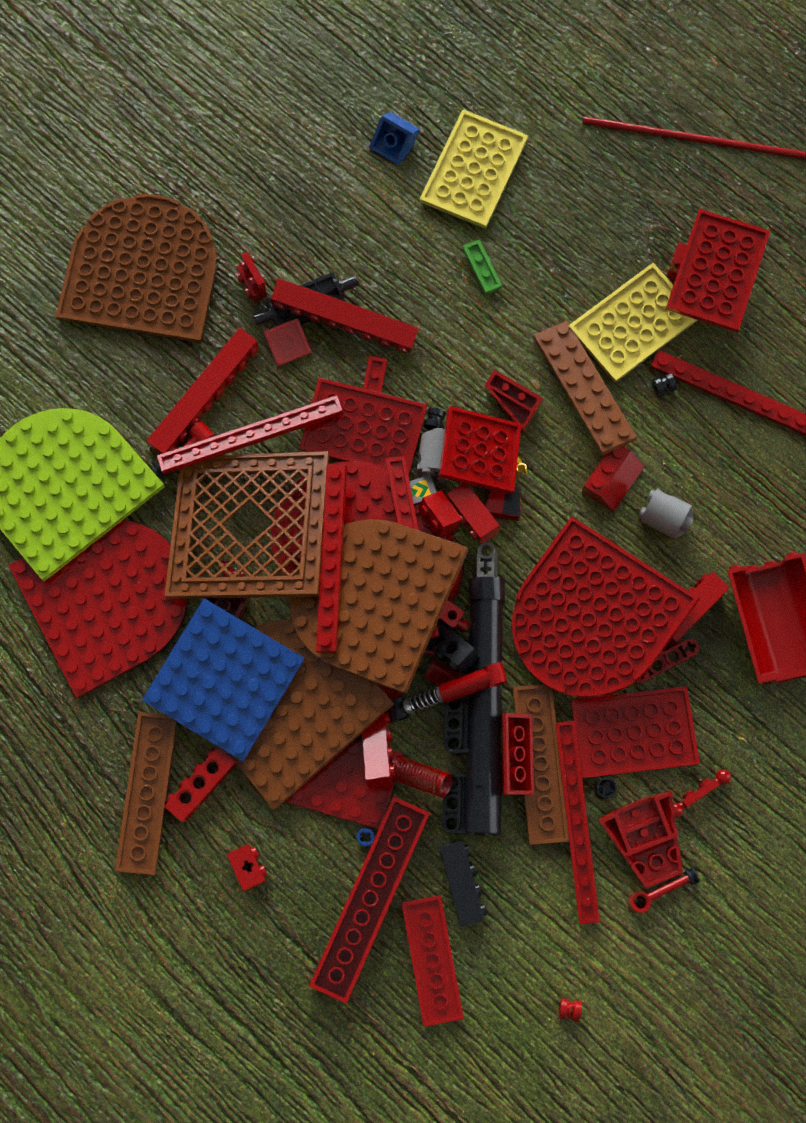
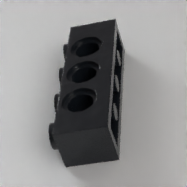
M438 621L439 637L431 638L426 650L430 651L432 649L434 655L441 661L445 659L448 662L447 665L453 671L459 670L465 674L477 661L479 655L472 646Z

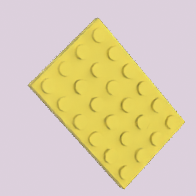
M462 110L419 202L486 229L528 140V135Z
M652 263L572 322L568 327L576 334L583 347L616 383L698 320L665 310L673 284Z

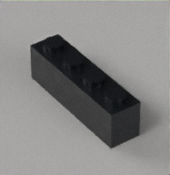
M463 841L440 846L439 849L460 927L484 921L483 916H487L484 904H480L478 896H481L479 884H475L473 880L476 872L474 865L469 864L468 857L471 856L468 844L464 845Z

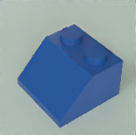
M392 112L386 113L381 116L369 148L400 165L413 147L420 129Z

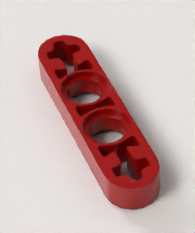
M687 639L662 652L656 660L661 663V670L654 671L651 667L648 670L649 672L642 676L643 679L641 680L640 678L635 683H645L694 657L699 652L698 642L694 639ZM687 644L694 646L693 653L687 651L682 655L681 651L686 649ZM670 652H675L678 655L677 662H671L668 659Z

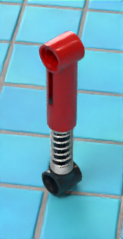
M502 662L487 665L481 670L442 683L437 689H433L432 692L429 690L428 693L424 692V695L419 694L418 697L414 696L413 699L410 697L392 700L394 705L388 709L391 722L405 720L410 717V713L419 711V708H428L429 705L433 706V704H438V702L448 703L486 688L507 683L508 680Z

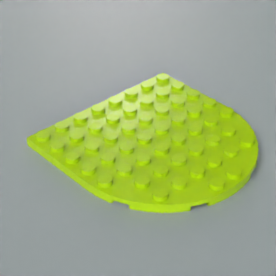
M70 408L41 411L22 419L0 438V530L43 582L165 487L162 481L111 424L87 411Z

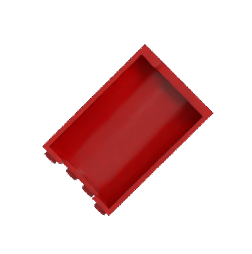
M791 552L786 554V557L781 562L776 563L775 560L765 562L764 566L759 567L757 565L743 567L741 565H734L729 567L727 573L758 685H765V682H768L770 685L806 677V558L804 553Z

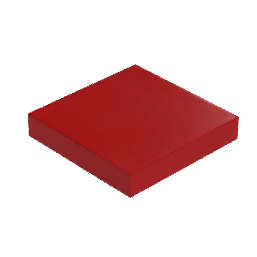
M298 318L263 332L277 367L312 353Z

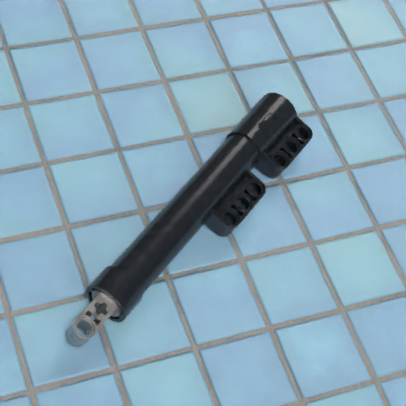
M489 542L479 545L477 550V577L469 579L470 646L479 655L477 661L469 668V674L481 670L487 665L502 662L505 580L497 577L498 553ZM487 549L492 550L489 556H483ZM502 685L486 688L445 703L444 746L452 754L467 755V772L465 774H451L452 780L456 779L458 781V786L455 789L450 788L447 795L443 797L442 826L448 833L479 836L501 835L502 774L500 773ZM455 701H459V708L452 710V704ZM454 721H459V727L456 730H452L451 724ZM454 740H458V748L452 750L451 743ZM456 799L458 805L455 809L451 810L449 804L452 800ZM455 819L457 827L450 830L449 822Z

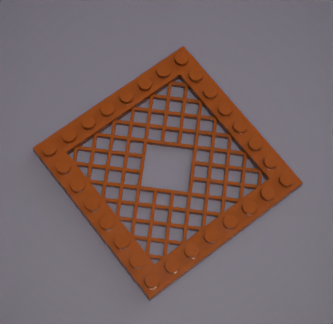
M329 452L221 455L180 469L165 589L166 599L319 597L326 469L329 466ZM300 473L305 479L297 485L292 479ZM263 474L268 480L259 486L255 480ZM282 474L286 480L278 485L274 479ZM226 475L231 481L222 487L218 481ZM245 475L249 481L241 487L236 481ZM208 476L212 482L204 488L200 482ZM290 482L295 488L287 494L282 488ZM253 483L257 489L249 495L245 489ZM272 483L276 488L268 494L264 488ZM307 483V489L305 493L301 489V487ZM216 484L221 490L212 496L208 490ZM235 484L239 489L231 496L226 490ZM198 486L202 489V491L199 492V493H198ZM280 491L285 497L277 503L272 497ZM299 491L304 496L295 502L291 496ZM243 492L247 498L239 504L235 498ZM259 492H262L266 497L258 504L253 498ZM206 493L210 499L202 505L198 499ZM225 493L229 498L223 504H220L216 499ZM251 500L273 523L244 548L223 524ZM270 500L274 506L267 512L262 506ZM286 500H289L293 506L285 511L281 505ZM214 501L219 507L210 513L206 508ZM233 501L237 507L229 513L224 507ZM303 501H305V511L299 506ZM196 503L200 506V508L197 511ZM278 508L283 514L275 520L271 514ZM298 508L302 514L294 520L289 514ZM204 510L209 516L200 522L196 516ZM223 510L227 516L219 522L214 516ZM287 517L292 523L284 529L279 523ZM304 518V526L302 528L298 522ZM213 519L217 525L209 531L204 525ZM194 521H196V522L199 524V525L196 526L195 528H194ZM277 526L282 532L273 538L269 532ZM296 526L300 532L295 537H292L288 531ZM202 528L206 534L198 540L194 534ZM221 528L225 534L217 540L213 533ZM267 535L272 541L263 547L259 541ZM286 535L290 541L282 547L277 541ZM303 535L301 546L296 540ZM229 536L234 542L225 548L221 542ZM208 537H211L215 542L207 549L202 543ZM192 538L196 541V543L193 546ZM294 543L299 550L291 556L286 549ZM256 544L261 550L253 557L248 550ZM273 544H276L280 550L272 556L267 550ZM200 545L205 551L199 557H196L192 552ZM219 545L224 551L215 557L211 551ZM238 545L242 551L234 557L229 551ZM284 552L289 558L281 565L276 558ZM246 553L251 559L243 566L238 559ZM265 553L270 559L261 565L257 559ZM301 553V562L299 564L295 558ZM209 554L213 560L205 567L200 561ZM228 554L232 560L223 566L219 560ZM190 556H192V558L194 559V561L191 564ZM293 561L298 567L289 574L285 567ZM236 562L240 569L232 575L227 569ZM255 562L260 568L251 574L247 568ZM274 562L278 568L270 574L265 568ZM198 563L203 569L197 575H194L190 569ZM217 563L222 569L213 575L209 569ZM282 570L287 576L276 575ZM244 571L249 577L238 576ZM262 571H264L268 576H257V575H258L259 573H261ZM205 572L211 576L200 578ZM224 572H226L230 577H219V576H220L221 574H223Z

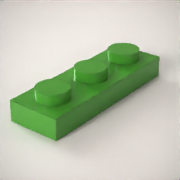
M480 239L464 245L463 251L484 294L488 295L502 289V284Z

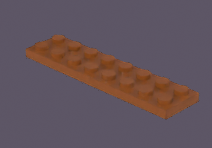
M566 320L534 334V340L603 456L636 441L637 437L576 334L568 327L570 324Z
M545 684L513 687L515 713L532 714L534 795H524L529 845L569 842L555 724L553 690Z
M138 712L115 871L156 876L165 815L164 806L166 805L165 801L167 799L178 723L167 715Z

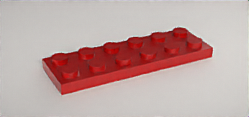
M441 895L402 902L423 1026L464 1019Z

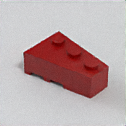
M494 370L484 385L485 390L513 422L521 424V432L524 434L542 405L543 398Z
M463 483L447 494L448 500L462 518V526H465L474 541L477 540L480 544H483L500 532L498 522L468 484Z

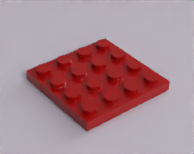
M449 406L446 416L439 477L512 495L515 488L521 424Z

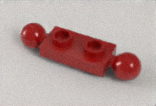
M721 769L716 773L713 780L709 781L707 778L698 784L700 789L695 792L691 789L682 795L684 800L679 803H673L675 819L682 816L685 808L719 785L729 784L731 781L730 772Z

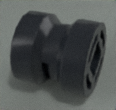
M671 373L664 375L661 379L655 378L652 380L653 389L658 397L665 395L668 391L673 392L677 390L676 381Z
M429 407L427 411L428 418L424 421L423 427L430 431L435 428H442L441 422L445 419L446 412L436 407Z
M610 778L601 779L595 786V794L603 800L611 798L617 790L616 783Z

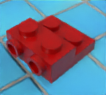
M245 252L241 254L243 262L236 266L238 271L236 277L240 284L243 283L245 285L244 291L248 299L252 298L254 303H257L268 297L265 281L249 253Z

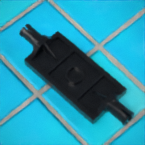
M332 272L300 286L346 302L343 295L344 291L358 287L359 282L356 279V275L341 281L337 280ZM271 296L265 298L268 306L267 310L252 315L256 326L270 320L275 322L276 327L297 318L300 325L312 321L308 319V316L303 314L297 316L286 308L284 310L275 308L271 303Z

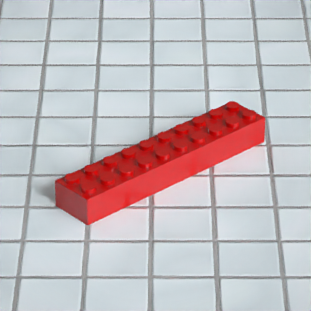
M393 796L309 987L346 1004L348 1003L429 818V812Z

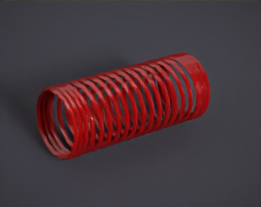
M400 755L396 756L391 762V765L396 766L395 774L397 773L395 778L392 777L393 781L409 785L440 798L445 797L450 790L452 776L448 772H443L408 758L406 759ZM444 778H445L444 785H443L442 789L440 790L441 785H442V783H443V780H444Z

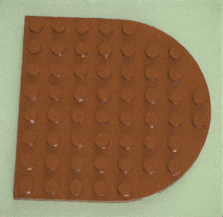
M137 194L136 197L119 198L106 204L89 217L88 222L82 230H79L74 240L55 316L56 319L201 343L217 270L216 248L208 227L191 208H187L177 200L161 195Z
M367 519L347 523L344 525L337 653L316 652L319 597H290V613L294 628L304 645L323 662L406 694L469 549L454 542L391 521Z
M292 619L271 621L254 627L304 657L305 660L245 761L228 753L273 810L280 807L394 705L393 701L377 683L335 668L316 657L301 641L294 628Z

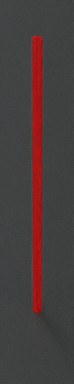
M583 117L582 124L806 159V152L591 117Z

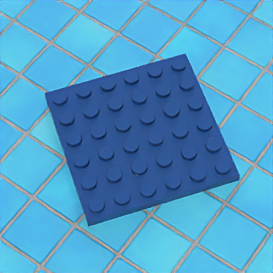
M203 599L142 701L238 759L245 761L305 658L208 600Z

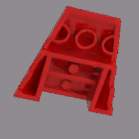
M672 790L634 801L614 809L598 819L645 888L683 874Z

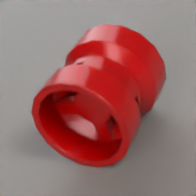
M561 998L558 1019L565 1020L569 1018L572 1021L579 1022L582 1002L576 1000L569 1002L568 999Z

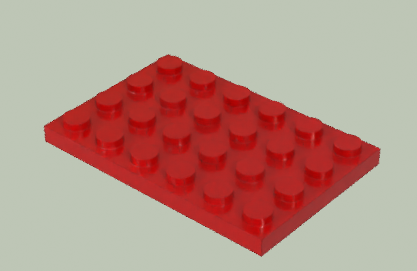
M699 208L665 310L738 333L770 230Z
M319 377L312 403L337 395L343 415L305 427L299 449L305 452L328 451L330 458L341 461L369 463L387 470L386 459L405 456L409 476L428 405Z
M687 686L570 701L573 721L575 720L577 725L583 779L700 764Z
M355 739L285 802L379 829L387 812L395 781L390 786L369 789L365 779L363 741ZM393 750L394 758L398 755L403 756L402 752Z

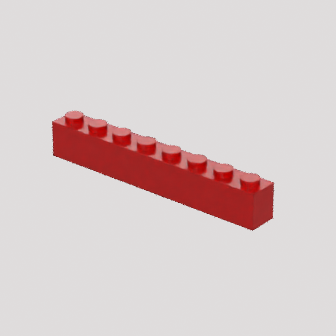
M278 278L271 296V303L277 309L284 310L286 308L297 316L303 314L314 322L322 321L331 328H342L348 334H359L365 340L371 341L373 339L379 341L380 345L396 347V350L402 353L411 352L419 329L418 327Z
M239 328L146 440L148 446L159 455L177 449L181 441L184 442L188 438L190 429L201 421L203 414L211 410L212 403L216 399L221 398L226 386L234 382L235 375L246 367L249 358L257 354L259 350L258 341Z

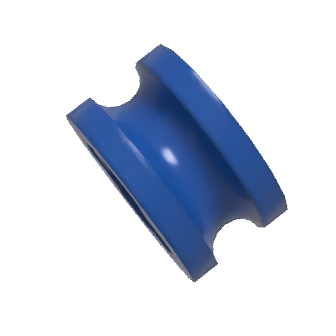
M368 828L359 830L357 833L358 843L364 847L372 845L375 839L373 831ZM363 832L371 834L369 842H362L360 840L362 838L360 835Z

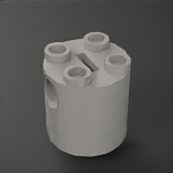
M435 428L422 434L417 467L418 478L431 475V478L436 479L439 483L448 482V479L439 477L445 429Z
M659 488L656 491L651 490L647 498L650 501L647 508L643 507L638 515L641 518L640 522L650 525L655 530L672 539L685 534L693 521L692 505L675 496L665 494Z

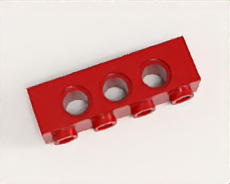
M220 747L212 748L207 753V759L204 763L197 764L192 771L194 774L189 779L185 778L180 783V789L177 793H172L165 801L167 804L164 807L184 824L237 766V762ZM211 764L218 765V771L214 774L208 771ZM198 779H204L205 785L201 789L195 787V782ZM184 794L191 795V801L188 804L182 803V796Z

